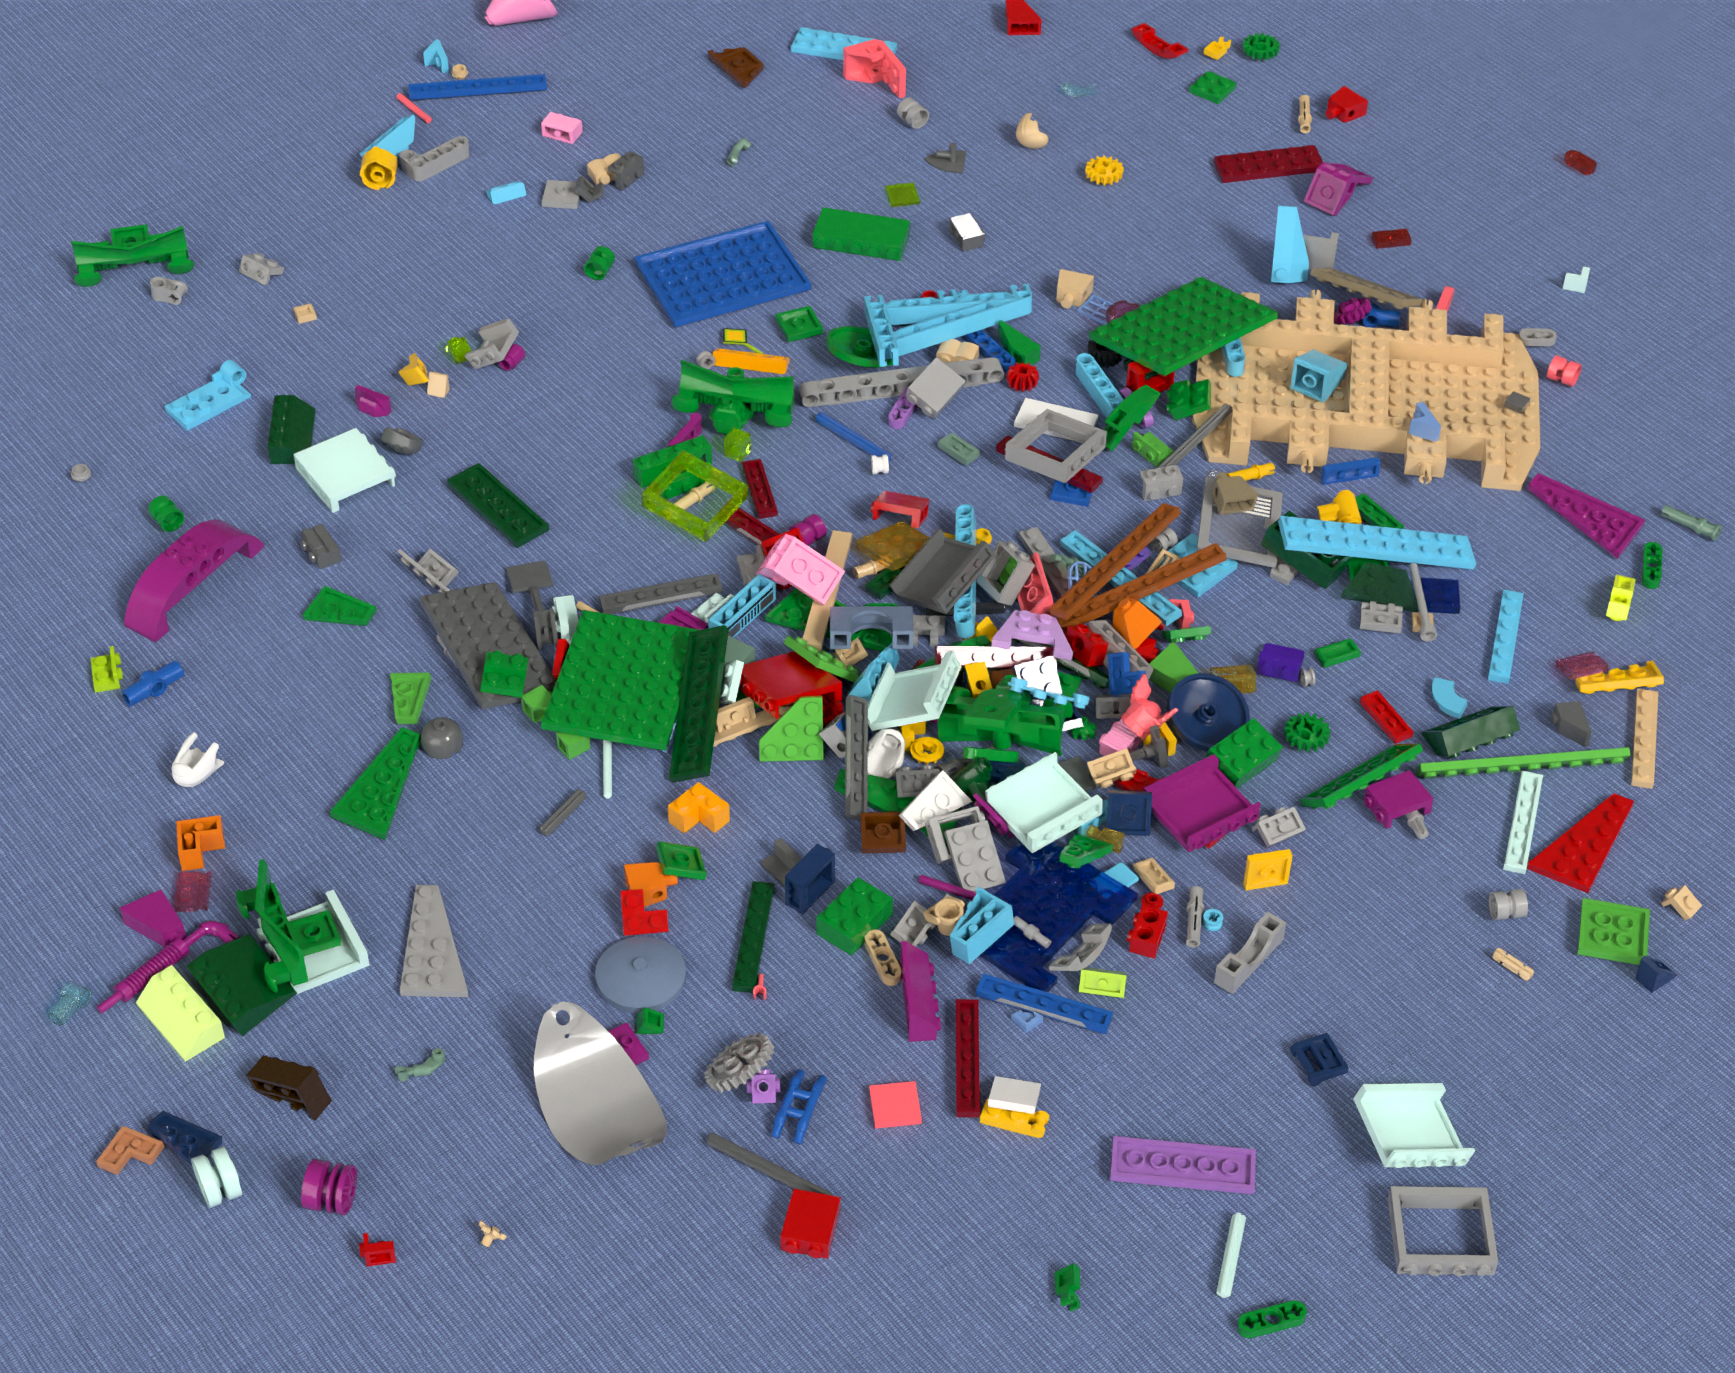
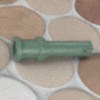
M1667 504L1662 510L1663 513H1661L1662 517L1694 529L1696 534L1706 535L1712 541H1716L1722 531V525L1710 523L1704 517L1696 518Z

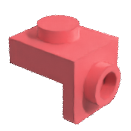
M1169 599L1171 603L1182 611V616L1178 618L1179 628H1189L1190 624L1194 622V612L1190 609L1189 600Z

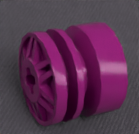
M315 1158L311 1160L302 1185V1207L307 1210L320 1212L326 1206L328 1213L333 1214L336 1212L338 1215L343 1216L348 1214L356 1192V1167L351 1164L345 1166L343 1163H337L333 1168L330 1161Z

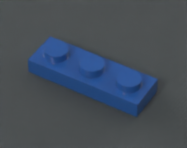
M1379 457L1323 465L1321 482L1323 485L1378 477L1381 461Z

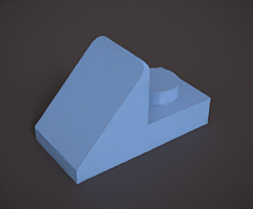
M1424 402L1416 403L1415 412L1413 413L1414 419L1411 420L1409 434L1434 442L1438 441L1441 425Z

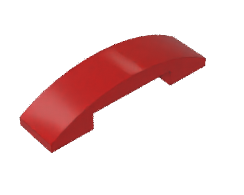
M1146 23L1132 28V33L1145 48L1160 57L1171 59L1188 52V48L1178 42L1171 45L1156 36L1155 29Z

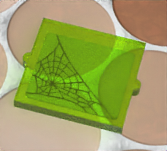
M914 182L885 186L891 207H907L908 205L920 204Z

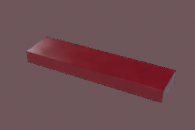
M761 459L742 462V468L758 519L778 516V510Z

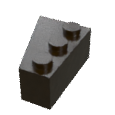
M263 1055L246 1075L256 1092L278 1103L284 1100L292 1104V1110L298 1112L299 1109L308 1112L310 1114L309 1118L315 1121L332 1101L318 1076V1071L312 1066L307 1067L295 1062L280 1060L277 1057L272 1058Z

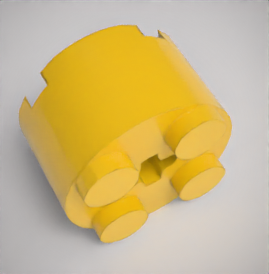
M372 147L362 157L360 168L362 182L374 190H380V188L384 187L387 189L394 184L397 171V157L387 150Z

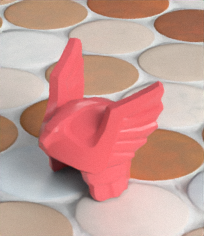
M1142 674L1140 680H1137L1135 687L1132 688L1131 705L1121 715L1126 726L1143 740L1150 734L1149 727L1158 725L1160 728L1178 711L1175 708L1161 715L1159 705L1147 700L1151 693V688L1146 674Z

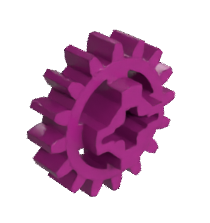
M1366 297L1362 299L1350 298L1348 301L1339 304V309L1334 310V323L1338 325H1345L1347 323L1350 325L1363 319L1365 313H1369L1370 309H1372L1369 299H1366Z

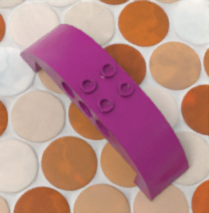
M218 519L207 520L192 527L162 552L144 571L129 599L124 619L125 627L156 643L169 631L166 612L235 552L252 559L264 548V544L255 536Z

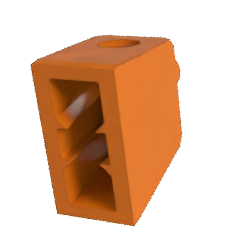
M658 862L624 865L628 890L643 889L644 907L666 900L667 886L678 884L677 876L663 874L661 865Z

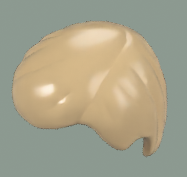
M1026 113L1018 123L1016 138L1020 144L1027 148H1043L1048 143V136L1039 131L1037 121L1030 120L1032 113Z

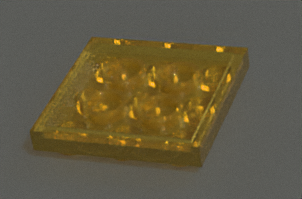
M901 521L874 534L867 535L855 541L856 549L894 571L907 565L930 537Z

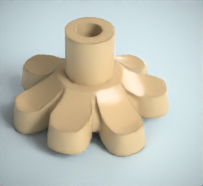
M479 1221L478 1225L485 1234L481 1244L489 1247L493 1239L505 1240L507 1238V1235L500 1233V1229L493 1226L491 1228L483 1221Z

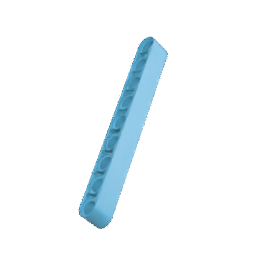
M964 504L956 509L955 540L976 546L977 523L973 506ZM976 580L954 605V621L960 638H970L975 634Z

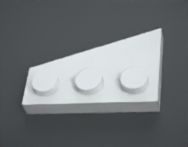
M940 771L899 816L915 831L925 826L928 819L949 814L972 801L944 771Z

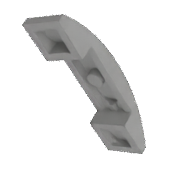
M1091 924L1081 934L1083 943L1070 956H1059L1049 966V970L1078 971L1089 966L1105 947L1112 929L1111 924Z

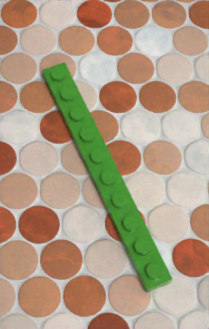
M1627 747L1420 763L1416 768L1417 777L1424 776V779L1436 778L1437 775L1444 774L1445 777H1455L1458 773L1473 776L1483 771H1486L1487 774L1499 773V770H1507V772L1513 773L1520 771L1522 768H1528V771L1540 770L1541 767L1548 766L1549 769L1562 768V765H1570V768H1577L1587 763H1590L1591 766H1600L1604 764L1603 762H1611V764L1616 765L1624 763L1631 755L1630 748Z

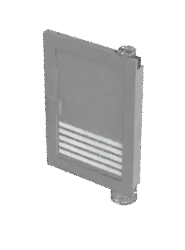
M1217 470L1208 472L1203 489L1197 551L1217 543L1225 552L1226 558L1275 568L1277 556L1263 547L1261 543L1268 527L1281 516L1283 493L1250 486L1258 495L1254 510L1220 515L1212 496V490L1216 476L1221 472Z

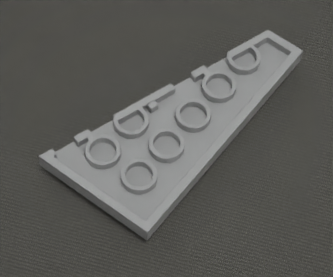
M416 885L400 986L401 996L469 997L438 885Z

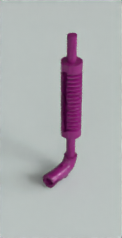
M217 921L204 922L198 925L199 928L184 940L176 938L164 947L163 950L154 955L153 958L147 960L146 963L129 974L123 981L113 987L115 993L96 1008L103 1014L120 1000L125 1003L128 1002L134 995H137L146 987L152 976L171 965L174 966V964H177V962L190 954L188 947L204 935L212 934L215 937L218 936L225 943L241 937L229 929L226 923Z

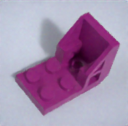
M1322 162L1316 170L1304 202L1336 216L1351 198L1356 185L1364 186V184H1371L1374 177L1345 164Z

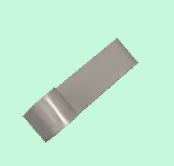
M464 136L455 137L422 155H418L413 150H404L400 152L401 170L415 181H424L467 159L470 156L468 139Z

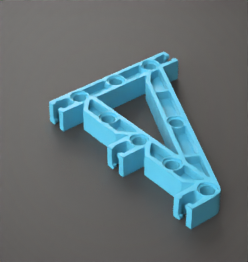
M1023 284V291H1016L1017 285H1010V293L965 294L958 298L956 289H951L950 296L947 297L943 296L945 295L944 290H938L937 299L933 297L891 300L888 303L884 302L883 295H877V302H870L871 296H864V313L879 366H887L885 359H893V366L899 365V356L997 325L999 320L1006 322L1030 314L1032 312V292L1029 284ZM901 324H913V325H910V326H907V327L898 329V330L895 331V332H893V329H892V326H891V325H901Z

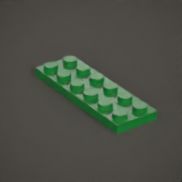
M1395 744L1300 798L1302 807H1312V809L1324 807V809L1335 806L1336 801L1339 799L1349 798L1353 795V791L1368 787V783L1372 780L1382 779L1385 776L1384 773L1395 771L1401 767L1400 764L1403 762H1410L1416 759V755L1423 751L1421 744Z

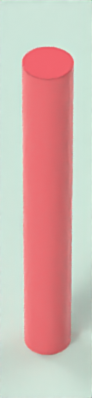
M399 93L397 95V99L426 123L432 121L429 115L403 94Z

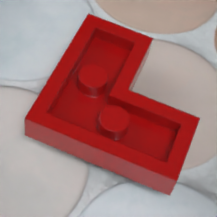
M643 889L621 891L624 936L669 932L667 909L645 911Z

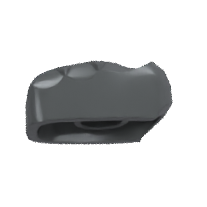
M386 427L381 437L384 445H389L394 451L406 455H413L419 452L424 441L402 428L391 429Z

